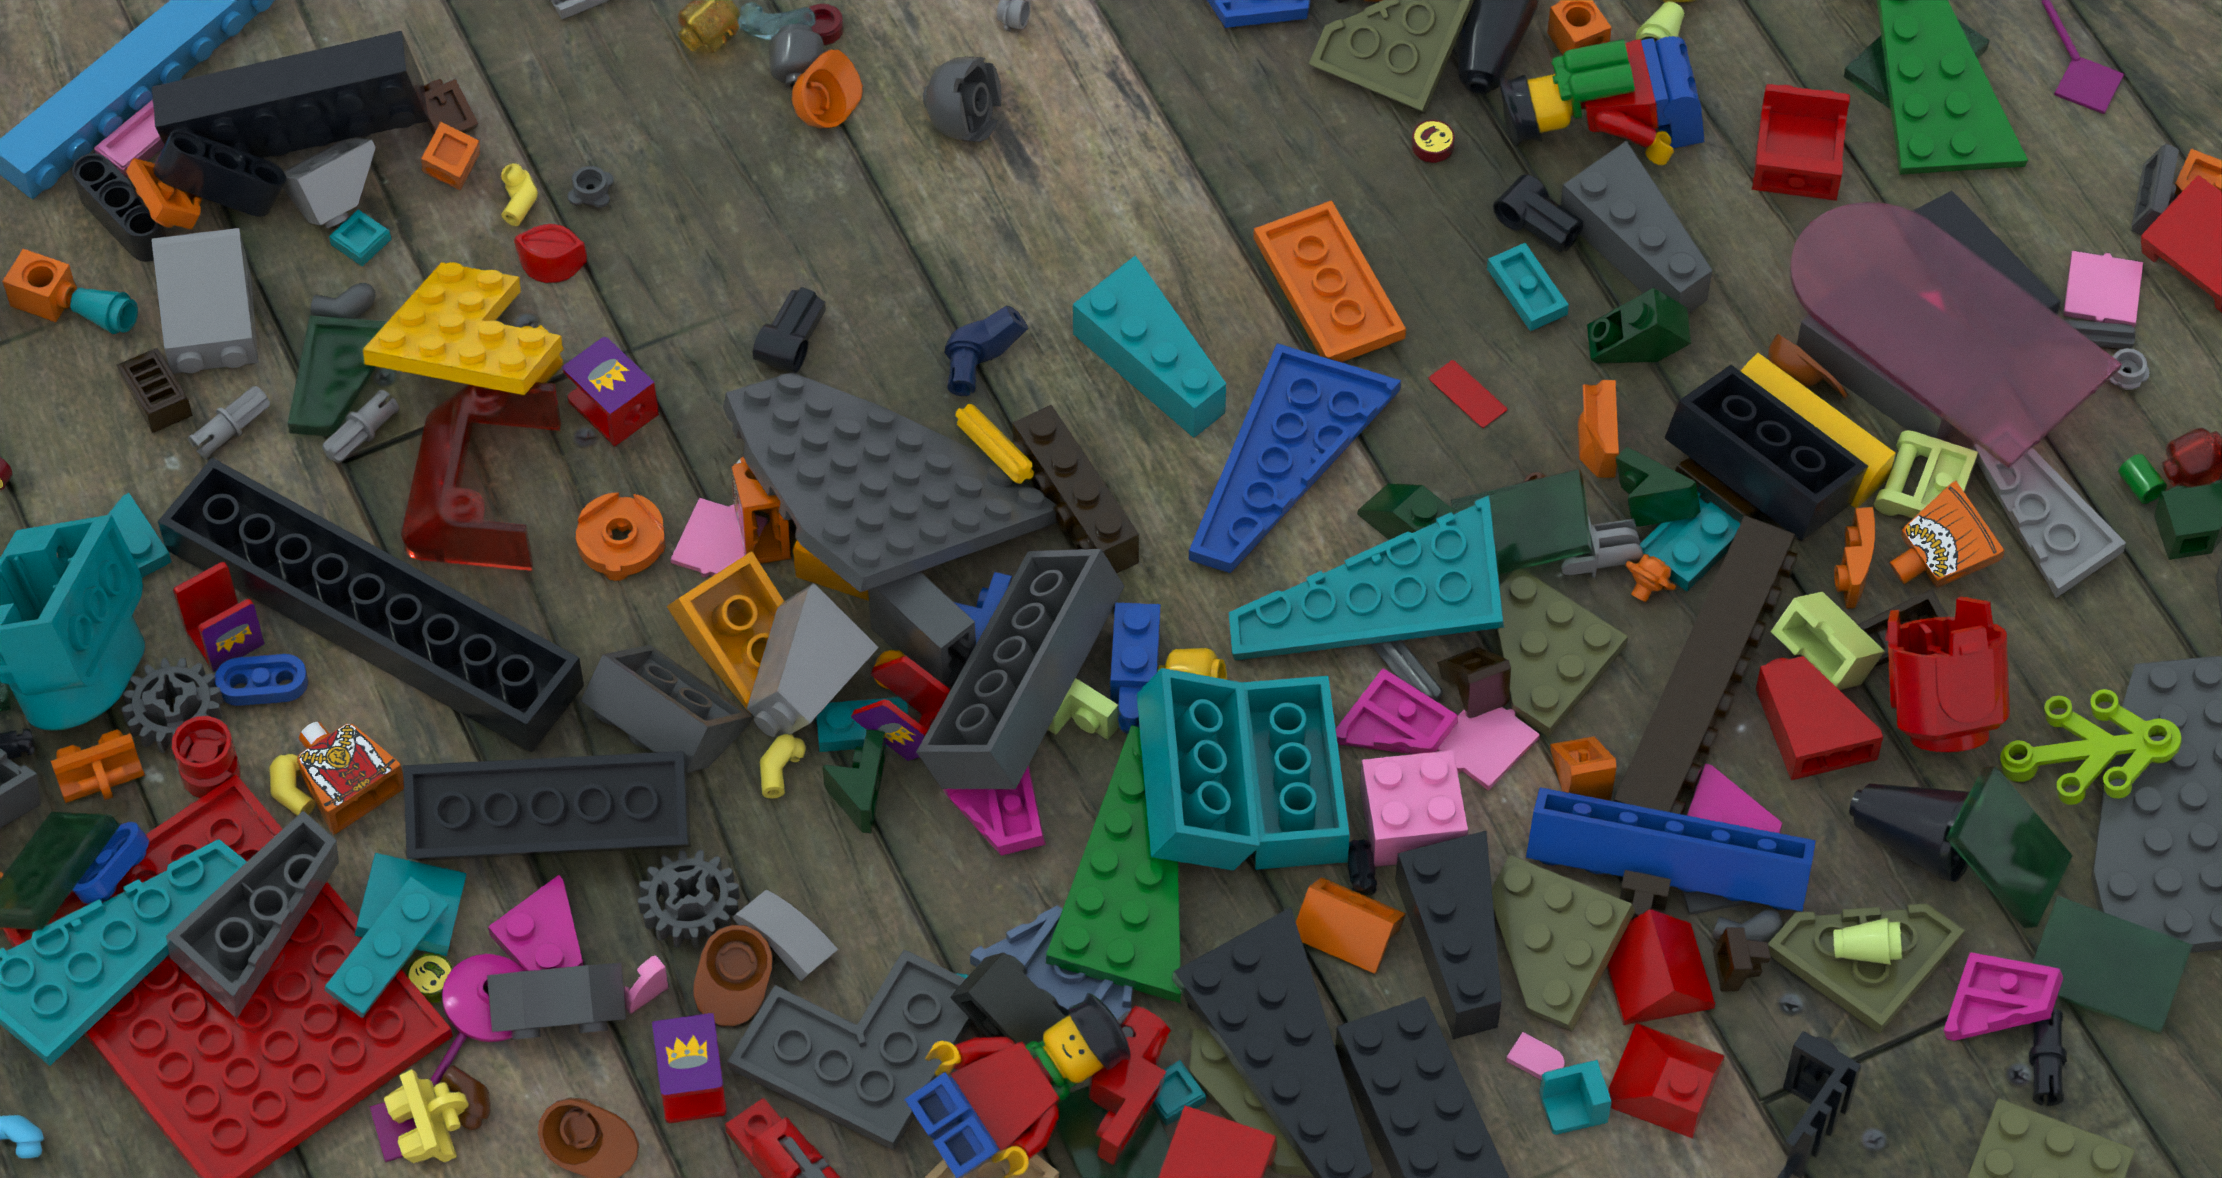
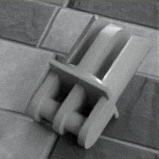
M1588 516L1585 523L1562 526L1553 531L1554 541L1560 543L1557 553L1558 557L1564 559L1561 569L1565 575L1591 572L1592 578H1595L1598 568L1625 565L1627 561L1638 563L1643 557L1634 519L1591 525L1590 517Z

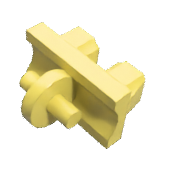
M413 1069L401 1074L400 1078L403 1086L385 1096L384 1101L388 1113L394 1121L400 1124L414 1118L417 1127L398 1137L397 1141L402 1156L412 1163L435 1157L445 1163L457 1157L449 1131H454L461 1127L458 1115L463 1113L469 1105L465 1094L460 1092L450 1093L445 1082L433 1086L432 1081L429 1079H418L416 1071Z

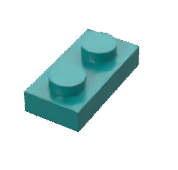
M1526 243L1488 258L1487 270L1530 331L1568 315L1569 304Z
M900 697L828 703L817 715L819 752L852 750L856 746H864L867 730L851 718L855 709L886 699L908 715L907 702Z

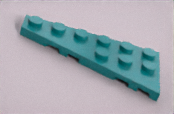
M1489 495L1475 501L1474 506L1454 515L1452 512L1436 519V523L1414 533L1408 531L1344 560L1345 564L1325 573H1322L1321 570L1306 577L1307 581L1283 592L1277 590L1230 611L1229 623L1234 660L1504 628Z

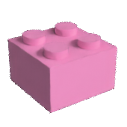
M1453 750L1362 760L1360 792L1375 867L1397 865V855L1400 852L1468 835Z

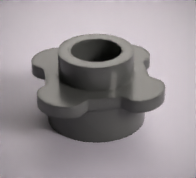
M585 166L572 174L573 190L568 193V201L572 205L578 206L584 203L602 208L609 204L608 189L614 183L613 176L609 172H604L595 166Z

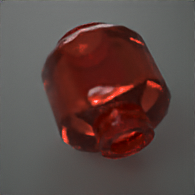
M2198 427L2167 443L2166 456L2168 460L2162 462L2161 465L2172 486L2180 483L2182 486L2195 487L2222 480V437L2217 431L2210 433L2207 429Z

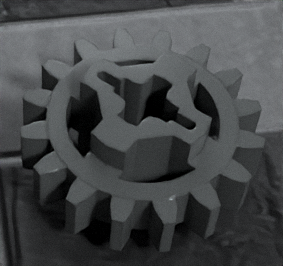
M182 657L176 666H170L167 658L162 659L161 668L158 670H154L153 667L147 664L144 666L146 677L142 679L132 676L130 681L133 690L124 691L122 694L126 705L122 707V713L132 737L140 736L142 745L146 748L156 741L161 753H165L169 744H172V737L176 729L186 720L196 716H211L217 719H222L223 717L220 704L224 703L220 688L216 687L214 674L205 675L203 664L197 663L189 669L186 658ZM172 698H175V703L173 704L174 712L170 711V707L172 706Z
M683 849L679 850L678 860L672 862L666 855L662 856L663 868L660 870L655 867H648L649 881H641L639 883L641 898L638 899L640 914H644L643 918L646 929L655 928L659 941L671 935L673 936L674 947L679 948L684 939H690L693 947L698 948L700 937L706 935L709 939L718 927L730 926L729 916H734L739 912L737 901L740 898L738 883H734V874L731 868L722 870L721 858L718 856L706 862L704 850H698L694 858H687V854ZM714 886L720 893L718 903L714 901L712 891ZM660 894L664 896L665 909L663 911L658 905Z

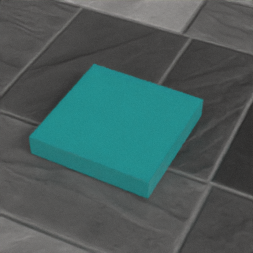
M375 853L355 936H365L407 880L413 877L449 903L448 909L421 942L417 950L447 956L467 873Z

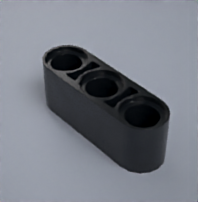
M175 130L170 133L153 167L156 177L171 187L257 217L269 214L286 181L284 171L276 164L184 130Z
M96 153L80 157L72 167V174L82 204L134 258L144 262L154 261L152 239L166 237L164 226L152 219L151 213L144 201L136 193V188L106 157Z

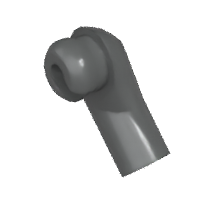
M359 283L351 286L337 298L316 294L311 302V315L342 322H352L373 305L376 297L375 290L370 284Z
M1771 909L1763 910L1743 924L1720 916L1712 938L1719 940L1726 927H1744L1747 940L1769 943L1782 928V918L1778 912Z

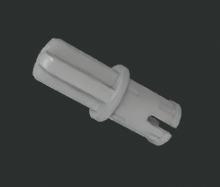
M252 386L225 409L219 407L216 410L217 415L188 437L190 444L194 448L209 437L210 440L197 450L201 457L204 459L209 458L215 450L234 435L240 437L242 435L241 429L269 407L270 401L267 395L257 386Z
M379 390L358 412H350L346 416L347 422L323 443L322 449L326 453L327 458L336 463H341L364 441H372L375 438L374 432L393 414L399 411V405L394 397L384 405V400L390 394L385 390Z

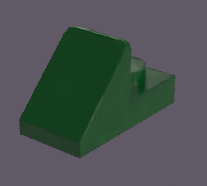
M1629 447L1624 448L1615 457L1621 488L1629 494L1631 519H1634L1636 527L1695 518L1701 512L1696 481Z
M866 731L864 746L855 747L852 768L824 765L822 767L825 789L862 833L871 834L887 756L885 732Z

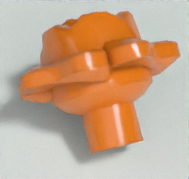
M1644 554L1638 563L1627 561L1625 564L1628 570L1633 573V579L1636 581L1631 595L1646 603L1652 591L1658 592L1662 591V589L1674 591L1676 585L1669 581L1671 568L1655 556L1649 557L1648 554Z

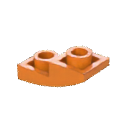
M1873 507L1855 508L1852 525L1845 527L1846 547L1844 548L1841 565H1835L1834 567L1835 588L1837 592L1844 593L1846 609L1856 608L1866 585L1875 541Z

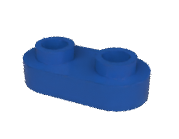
M291 654L232 658L222 663L215 673V684L221 690L223 701L234 706L290 702L299 698L308 686V676L304 663L298 657ZM283 680H292L289 684L279 685ZM240 683L247 684L244 688H234V686Z
M127 822L114 828L73 874L70 880L71 890L86 904L98 899L103 902L110 898L125 874L144 859L149 844L148 836L135 822Z

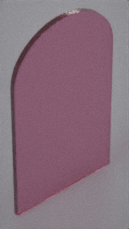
M1873 202L1840 206L1825 212L1809 222V225L1802 231L1795 243L1790 262L1791 283L1799 302L1807 313L1829 332L2008 468L2038 444L2041 439L2088 397L2096 393L2097 389L2121 368L2122 364L1934 223L1908 209Z

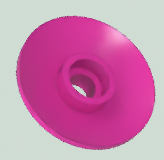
M494 954L475 955L458 963L448 974L442 990L443 1009L451 1024L462 1034L478 1041L498 1042L512 1038L511 1030L492 1032L489 995L485 993L483 988L488 986L487 975L525 970L513 960Z

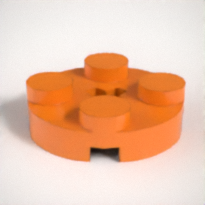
M619 492L608 493L588 503L579 515L578 527L576 529V544L579 555L590 568L604 573L605 577L609 580L621 581L628 575L645 570L658 559L666 548L663 517L659 509L643 496L633 494L634 498L619 497ZM617 528L619 531L624 532L629 529L631 532L628 534V538L624 540H614L612 530Z

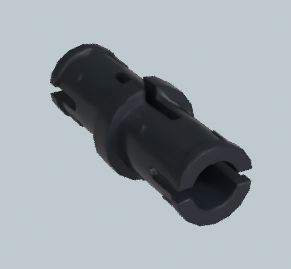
M2053 1008L2051 1019L2033 1022L2034 1046L2029 1051V1063L2034 1066L2033 1101L2039 1105H2043L2044 1095H2047V1106L2058 1105L2064 1101L2062 1066L2067 1062V1051L2062 1047L2063 1013L2056 1008Z

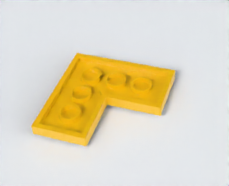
M441 262L363 348L364 364L525 395L562 352L561 335L546 333L537 328L525 329L504 325L496 321L521 292L520 278L518 276L502 274L497 270H480L464 267L455 262Z

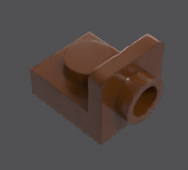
M438 79L424 86L428 114L427 123L433 135L440 122L463 133L477 128L479 123L456 79L447 83H443L442 79Z

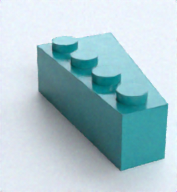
M1136 255L1073 303V335L1193 438L1225 414L1226 382Z

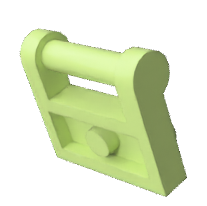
M1903 431L1896 444L1898 454L1884 489L1879 490L1874 507L1885 515L1894 516L1901 514L1914 518L1954 481H1957L1965 492L1978 452L1915 431ZM1921 455L1927 457L1928 460L1913 497L1902 493L1915 457Z

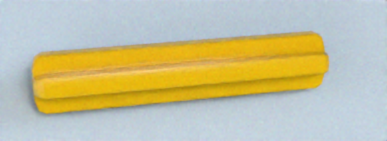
M967 404L964 409L958 408L955 416L958 418L957 425L1015 483L1022 484L1025 479L1031 480L1034 475V471L1031 469L1032 462L976 406Z

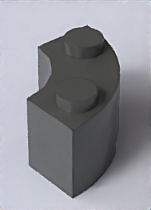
M621 963L487 975L492 1032L511 1030L512 1040L541 1037L540 1028L573 1024H579V1033L608 1031L607 1021L626 1019Z

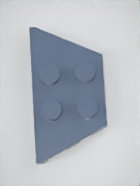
M1059 906L1043 912L1037 916L1035 921L1029 924H1021L1006 932V938L986 949L979 946L970 954V964L975 967L985 957L1002 952L1017 958L1027 969L1028 973L1026 976L1038 988L1046 990L1058 1001V1010L1065 1017L1069 1015V1007L1083 1002L1087 993H1091L1100 999L1117 1020L1126 1011L1131 1010L1133 987L1124 985V987L1114 984L1113 981L1106 979L1102 981L1085 976V973H1075L1061 969L1057 965L1051 966L1046 964V953L1063 910Z

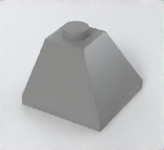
M352 138L340 141L285 170L286 181L282 188L309 223L316 225L324 224L326 228L335 226L349 217L347 214L348 210L358 206L376 147L373 141L369 139Z

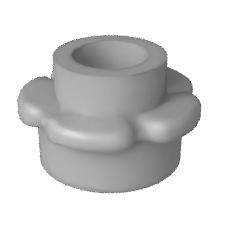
M1030 0L999 1L997 19L1004 23L1006 31L1010 32L1012 28L1020 30L1025 28L1030 15Z
M2121 349L2107 361L2108 369L2106 370V376L2113 385H2117L2125 390L2139 388L2141 382H2146L2149 377L2147 360L2142 353L2135 349Z

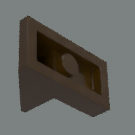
M1476 647L1437 662L1442 679L1457 685L1465 714L1468 718L1479 716L1508 704L1511 666L1508 659Z

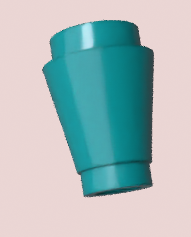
M80 287L75 290L71 297L70 307L73 312L78 313L112 334L128 332L137 320V302L131 299L126 292Z

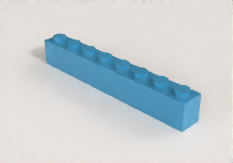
M170 0L0 138V175L33 200L45 189L51 188L58 178L73 167L76 160L89 154L94 147L153 99L152 86L181 80L183 75L199 62L209 58L212 52L229 37L238 34L243 26L260 12L267 10L274 0Z

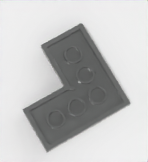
M904 949L857 1025L775 985L728 1059V1067L730 1070L894 1151L915 1117L905 1098L937 1078L935 1072L939 1065L943 1063L939 1059L925 1060L930 1049L938 1041H948L953 1045L958 1044L972 1023V1020L950 998L965 978Z

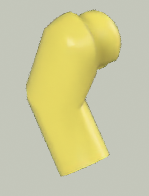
M512 163L507 165L501 172V179L506 183L505 188L511 198L501 215L508 224L519 226L536 201L538 191L527 170H523L519 164Z
M792 734L780 735L761 757L760 775L762 795L764 797L773 799L784 795V766L788 761L795 763L800 761V758H803L805 755L806 746L801 738H794Z
M294 754L277 756L269 767L272 797L296 816L302 811L309 815L313 811L316 802L297 787L296 778L300 776L297 756Z

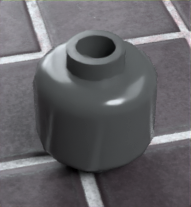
M789 24L781 27L779 33L775 34L769 43L770 72L776 80L786 83L787 88L793 89L798 76L803 74L819 55L824 53L823 39L818 33L812 31V28L808 25Z

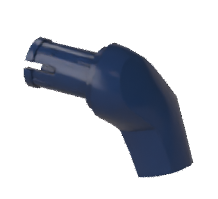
M1006 305L986 319L962 326L951 334L944 351L950 360V375L947 389L950 393L957 396H969L970 392L974 393L976 389L977 364L1002 355L1028 330L1025 320L1017 310Z

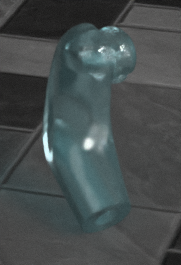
M748 2L742 5L740 8L741 15L737 19L738 26L743 32L769 40L779 33V29L783 26L804 24L813 27L816 22L813 11L807 7L770 14L763 13L762 6L757 5L755 2Z

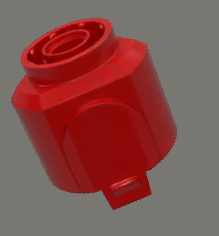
M1961 596L1956 599L1955 617L1926 618L1900 625V610H1890L1885 641H1888L1891 708L1897 709V728L1907 736H1910V742L1914 746L1928 751L1959 752L1984 745L1989 740V731L1998 729L2010 716L2007 632L2001 626L1993 624L1990 601Z

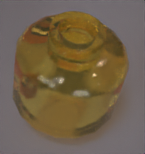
M691 0L678 14V22L681 27L678 36L692 51H696L699 48L706 53H715L737 34L739 30L737 19L740 17V12L731 0Z

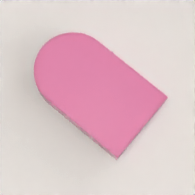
M1522 1032L1506 1057V1062L1540 1080L1544 1072L1564 1068V1058L1558 1050Z

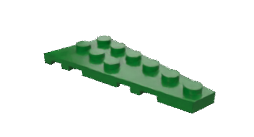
M1877 0L1899 175L2025 167L2028 158L1949 1Z
M1131 725L1047 950L1046 964L1051 966L1057 965L1061 969L1075 973H1085V976L1102 981L1104 979L1113 981L1114 984L1124 987V985L1133 987V990L1180 1003L1181 991L1172 980L1173 972L1180 968L1178 861L1151 857L1140 727Z

